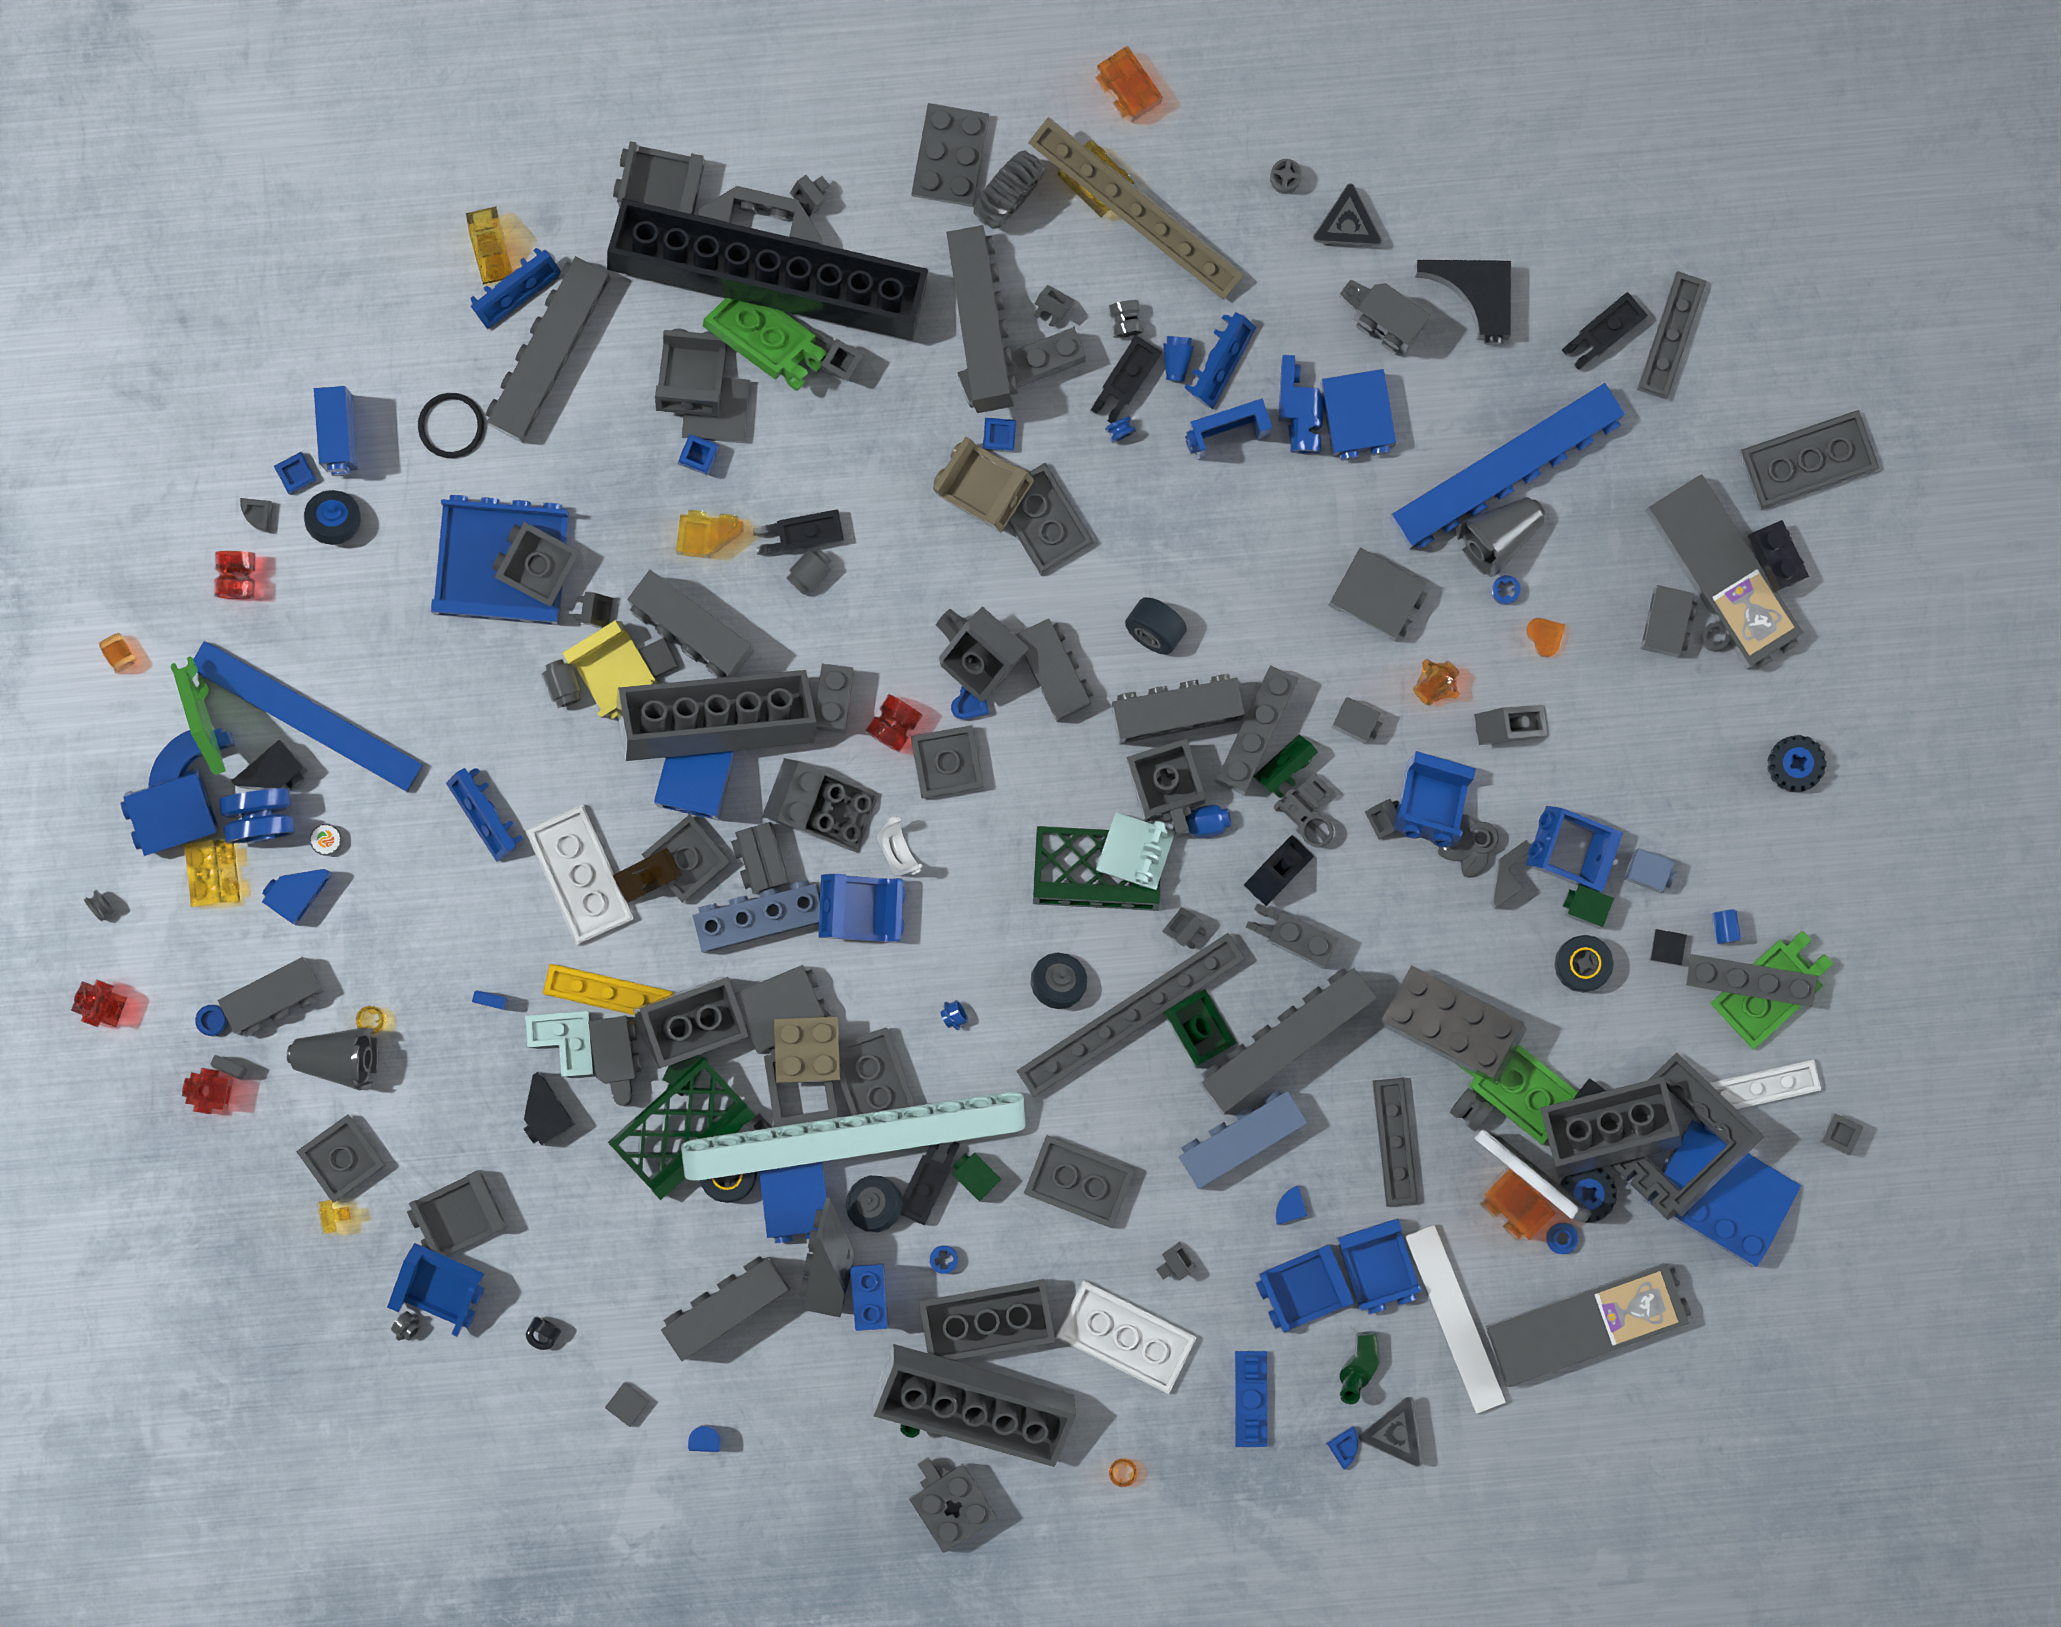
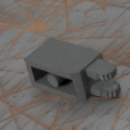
M1256 904L1254 910L1258 914L1269 917L1276 922L1272 931L1256 922L1250 921L1246 925L1247 929L1267 938V942L1322 969L1326 967L1339 938L1281 911L1278 913L1261 904Z
M626 1015L588 1021L596 1078L605 1084L610 1083L611 1092L614 1095L612 1098H614L616 1104L619 1106L629 1105L633 1096L631 1094L633 1092L631 1080L637 1079L636 1072L642 1071L639 1053H633L632 1041L637 1040L635 1022H629Z

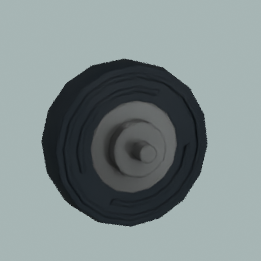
M1057 952L1048 954L1037 962L1031 972L1030 985L1033 994L1041 1003L1049 1008L1065 1009L1070 1008L1082 998L1087 988V974L1085 968L1076 958L1069 954Z
M869 1175L861 1178L852 1185L847 1194V1215L855 1226L866 1232L878 1233L887 1230L896 1223L901 1214L903 1204L901 1192L892 1181L882 1176Z

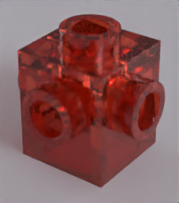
M96 979L93 985L82 981L79 990L74 996L71 1011L83 1015L81 1021L92 1026L99 1027L100 1022L116 1027L127 997L112 992L114 985Z
M201 1068L200 1074L191 1072L190 1078H185L182 1089V1096L186 1097L185 1104L194 1105V1112L211 1115L213 1109L228 1111L233 1079L219 1077V1070ZM206 1086H208L209 1093L207 1096H205L203 1093V1090Z

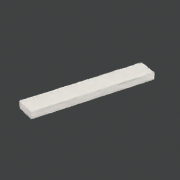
M1435 1225L1404 1236L1475 1413L1478 1414L1506 1403Z

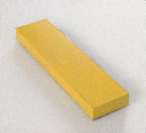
M549 964L543 989V995L634 1016L633 1008L673 994L672 991L555 964Z

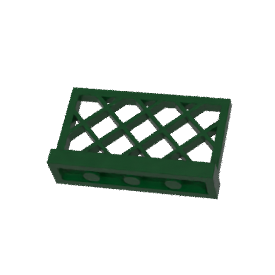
M1037 826L1033 904L1159 911L1161 877L1156 890L1140 887L1130 882L1132 886H1124L1129 882L1122 880L1118 885H1108L1101 877L1104 873H1097L1086 860L1098 849L1101 852L1103 851V845L1106 842L1109 830ZM1043 835H1056L1064 844L1051 855L1042 846ZM1064 836L1072 837L1069 840H1067ZM1079 837H1088L1095 846L1082 857L1071 844ZM1096 838H1103V839H1102L1100 842H1098ZM1066 848L1078 859L1067 871L1055 860ZM1043 853L1047 857V859L1041 864V858ZM1050 862L1062 874L1054 882L1040 881L1041 870ZM1081 864L1094 876L1086 884H1079L1070 876ZM1066 878L1070 883L1061 882ZM1096 880H1098L1102 885L1093 884V883H1094Z
M702 1057L609 1140L608 1143L661 1201L685 1179L682 1151L680 1149L678 1152H666L667 1136L684 1137L683 1143L689 1141V1137H694L691 1140L734 1134L756 1115ZM705 1069L711 1075L710 1088H693L694 1077ZM716 1082H717L722 1088H715ZM676 1093H687L686 1109H669L670 1098ZM693 1094H709L708 1110L692 1109ZM715 1094H728L734 1100L725 1110H713ZM652 1114L663 1115L662 1130H646V1120ZM669 1115H685L684 1131H668ZM691 1115H707V1126L702 1131H690ZM628 1136H640L638 1152H625L619 1144ZM645 1136H662L661 1152H644ZM632 1158H638V1164ZM643 1158H660L659 1169L648 1177L642 1170Z

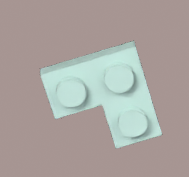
M589 1011L525 1016L528 1048L559 1045L561 1077L594 1074L592 1044L588 1021H590Z

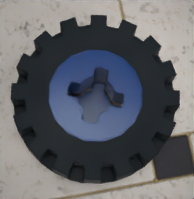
M1802 735L1789 736L1779 741L1771 749L1767 760V769L1771 774L1770 778L1772 781H1775L1779 788H1783L1788 792H1803L1814 787L1824 776L1827 764L1824 758V750L1822 751L1820 748L1821 745L1818 742H1814L1812 738Z
M1600 1168L1565 1176L1560 1183L1562 1188L1591 1211V1216L1584 1223H1592L1604 1219L1611 1213L1616 1204L1617 1188L1614 1185V1180L1607 1172Z

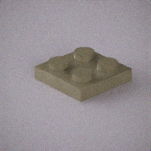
M838 1017L774 1019L776 1083L840 1081Z

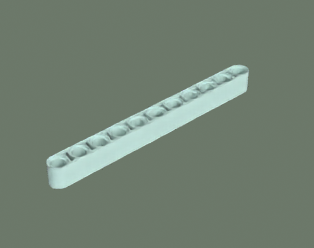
M1004 1092L690 1140L681 1145L684 1176L689 1180H705L1017 1132L1026 1127L1024 1097L1018 1092Z

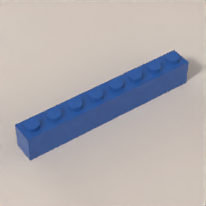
M1603 383L1392 513L1390 519L1409 550L1416 545L1421 550L1435 541L1433 535L1443 529L1445 533H1448L1461 523L1460 518L1470 513L1474 517L1487 509L1488 505L1486 502L1492 498L1497 497L1499 501L1515 491L1513 486L1523 480L1525 484H1528L1541 475L1539 469L1548 464L1552 468L1568 459L1566 453L1576 447L1578 451H1581L1595 442L1592 437L1603 431L1607 435L1620 427L1619 420L1623 418L1625 413L1606 383Z

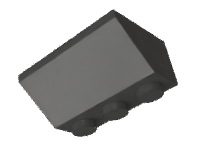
M720 977L633 1008L642 1037L659 1069L749 1037L729 977Z

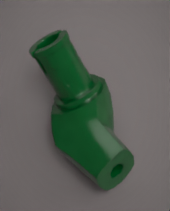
M1376 1331L1356 1333L1355 1353L1346 1361L1340 1371L1339 1377L1342 1383L1340 1396H1342L1341 1401L1346 1404L1353 1405L1359 1401L1361 1389L1368 1385L1378 1368L1380 1357Z

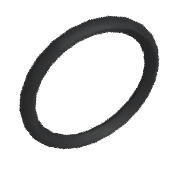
M444 393L432 398L425 404L418 418V432L422 443L430 452L444 458H457L470 453L478 445L484 431V420L479 407L472 399L459 393ZM456 399L463 401L470 406L476 415V435L467 447L459 451L446 452L439 450L429 442L425 434L424 421L431 407L442 400Z

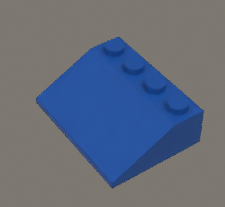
M1693 1119L1681 1137L1682 1147L1673 1150L1661 1170L1680 1189L1727 1146L1716 1135L1709 1133L1701 1124ZM1748 1153L1682 1217L1676 1213L1672 1218L1751 1267H1758L1774 1240L1801 1185ZM1644 1198L1643 1201H1645L1646 1203H1648V1204L1651 1205V1203H1652L1653 1200L1647 1201V1200Z

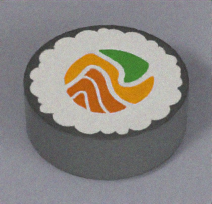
M321 824L311 832L310 845L320 855H334L342 846V834L333 825Z

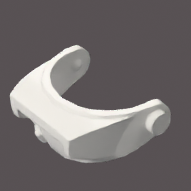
M896 815L888 818V822L878 832L877 839L893 874L899 876L911 872L912 875L921 872L922 864H918L915 861L903 837L900 827L901 818ZM889 838H890V841H891L892 849H893V851H894L896 857L898 858V860H899L902 864H900V863L897 861V859L895 858V856L893 855L892 850H891V848H890Z

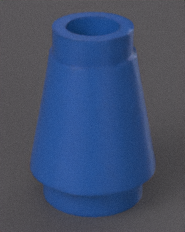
M1167 336L1166 343H1163L1166 380L1185 382V375L1194 346H1191L1192 338Z

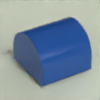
M689 434L678 464L708 476L715 462L719 445Z
M1731 909L1711 913L1716 944L1740 941L1741 934L1737 910Z
M711 1425L698 1426L689 1435V1451L719 1452L721 1450V1434Z

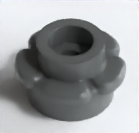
M406 1311L396 1319L391 1327V1331L396 1334L398 1341L404 1339L409 1341L420 1330L418 1315H412Z

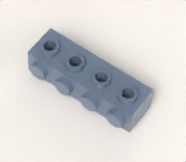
M804 880L790 884L791 890L779 893L778 888L759 892L760 898L748 901L746 895L730 899L729 906L717 908V904L714 903L699 907V913L692 916L701 952L706 953L819 924L820 898L816 884L809 885V881Z
M1279 1089L1262 1098L1265 1103L1263 1106L1256 1110L1249 1106L1235 1115L1238 1121L1228 1127L1225 1122H1222L1209 1130L1210 1138L1201 1143L1196 1138L1181 1147L1184 1153L1178 1157L1197 1189L1202 1188L1307 1124L1288 1091L1281 1094Z

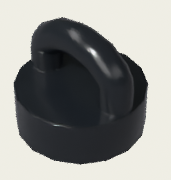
M534 1316L525 1336L528 1343L534 1348L548 1350L552 1348L562 1331L547 1320ZM536 1331L547 1337V1342L536 1340L533 1336L534 1332Z

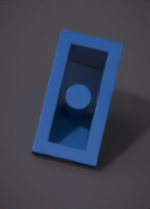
M326 869L280 876L277 881L272 879L262 892L265 896L262 903L297 926L333 874Z

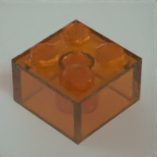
M1504 1168L1479 1194L1483 1199L1480 1203L1481 1207L1492 1217L1499 1215L1506 1222L1502 1227L1515 1240L1520 1238L1530 1240L1556 1214L1511 1168Z

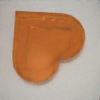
M1535 618L1528 623L1526 635L1530 641L1534 642L1535 651L1539 656L1549 658L1558 651L1565 624L1543 618Z

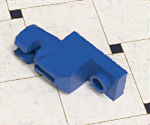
M1283 355L1280 372L1278 422H1291V425H1288L1291 444L1290 452L1320 454L1321 436L1310 431H1317L1322 428L1323 397L1319 388L1294 387V383H1300L1301 364H1295V355Z

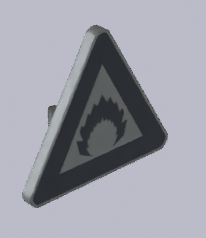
M1347 184L1314 234L1313 240L1315 242L1379 246L1382 243V239L1354 184Z
M1406 1397L1359 1435V1440L1406 1463L1419 1467L1422 1465V1456L1414 1400L1412 1397Z

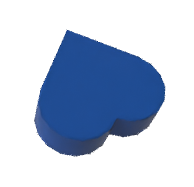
M962 686L960 696L956 697L951 704L953 716L959 720H968L989 715L986 699L981 703Z

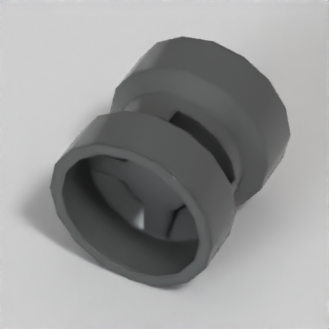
M1138 300L1121 301L1108 306L1109 315L1114 319L1112 327L1114 338L1130 337L1144 332L1143 323L1138 318L1140 311Z
M1467 1088L1449 1113L1456 1118L1465 1120L1467 1127L1475 1132L1494 1107L1486 1101L1481 1102L1477 1099L1476 1093Z

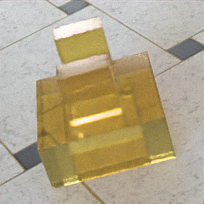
M332 1200L317 1203L322 1234L336 1232L335 1222L351 1219L349 1206L333 1209Z

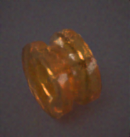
M1127 1458L1115 1460L1109 1468L1111 1481L1119 1487L1130 1486L1137 1478L1136 1465ZM1124 1463V1467L1128 1464L1132 1468V1471L1129 1473L1130 1479L1122 1482V1478L1119 1481L1114 1476L1118 1472L1116 1466Z

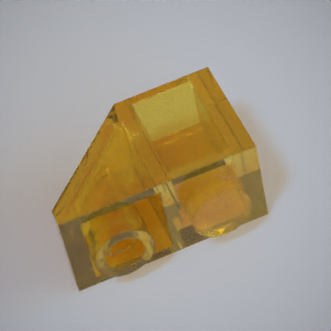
M497 206L466 213L469 236L483 285L503 280L513 271Z
M688 510V515L680 514L676 553L681 556L709 559L744 532L743 521H738V516L719 514V518L706 517L707 512Z

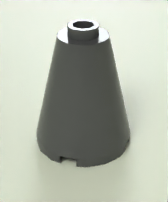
M1525 497L1461 522L1456 527V536L1458 540L1463 538L1466 547L1462 550L1471 564L1482 574L1485 575L1491 572L1490 577H1494L1544 523L1543 515H1545V511L1539 501Z
M365 1027L297 1038L292 1045L288 1046L287 1062L291 1064L293 1070L359 1091H367L373 1084V1082L368 1081L370 1073H377L379 1058L378 1040L370 1035L374 1030Z

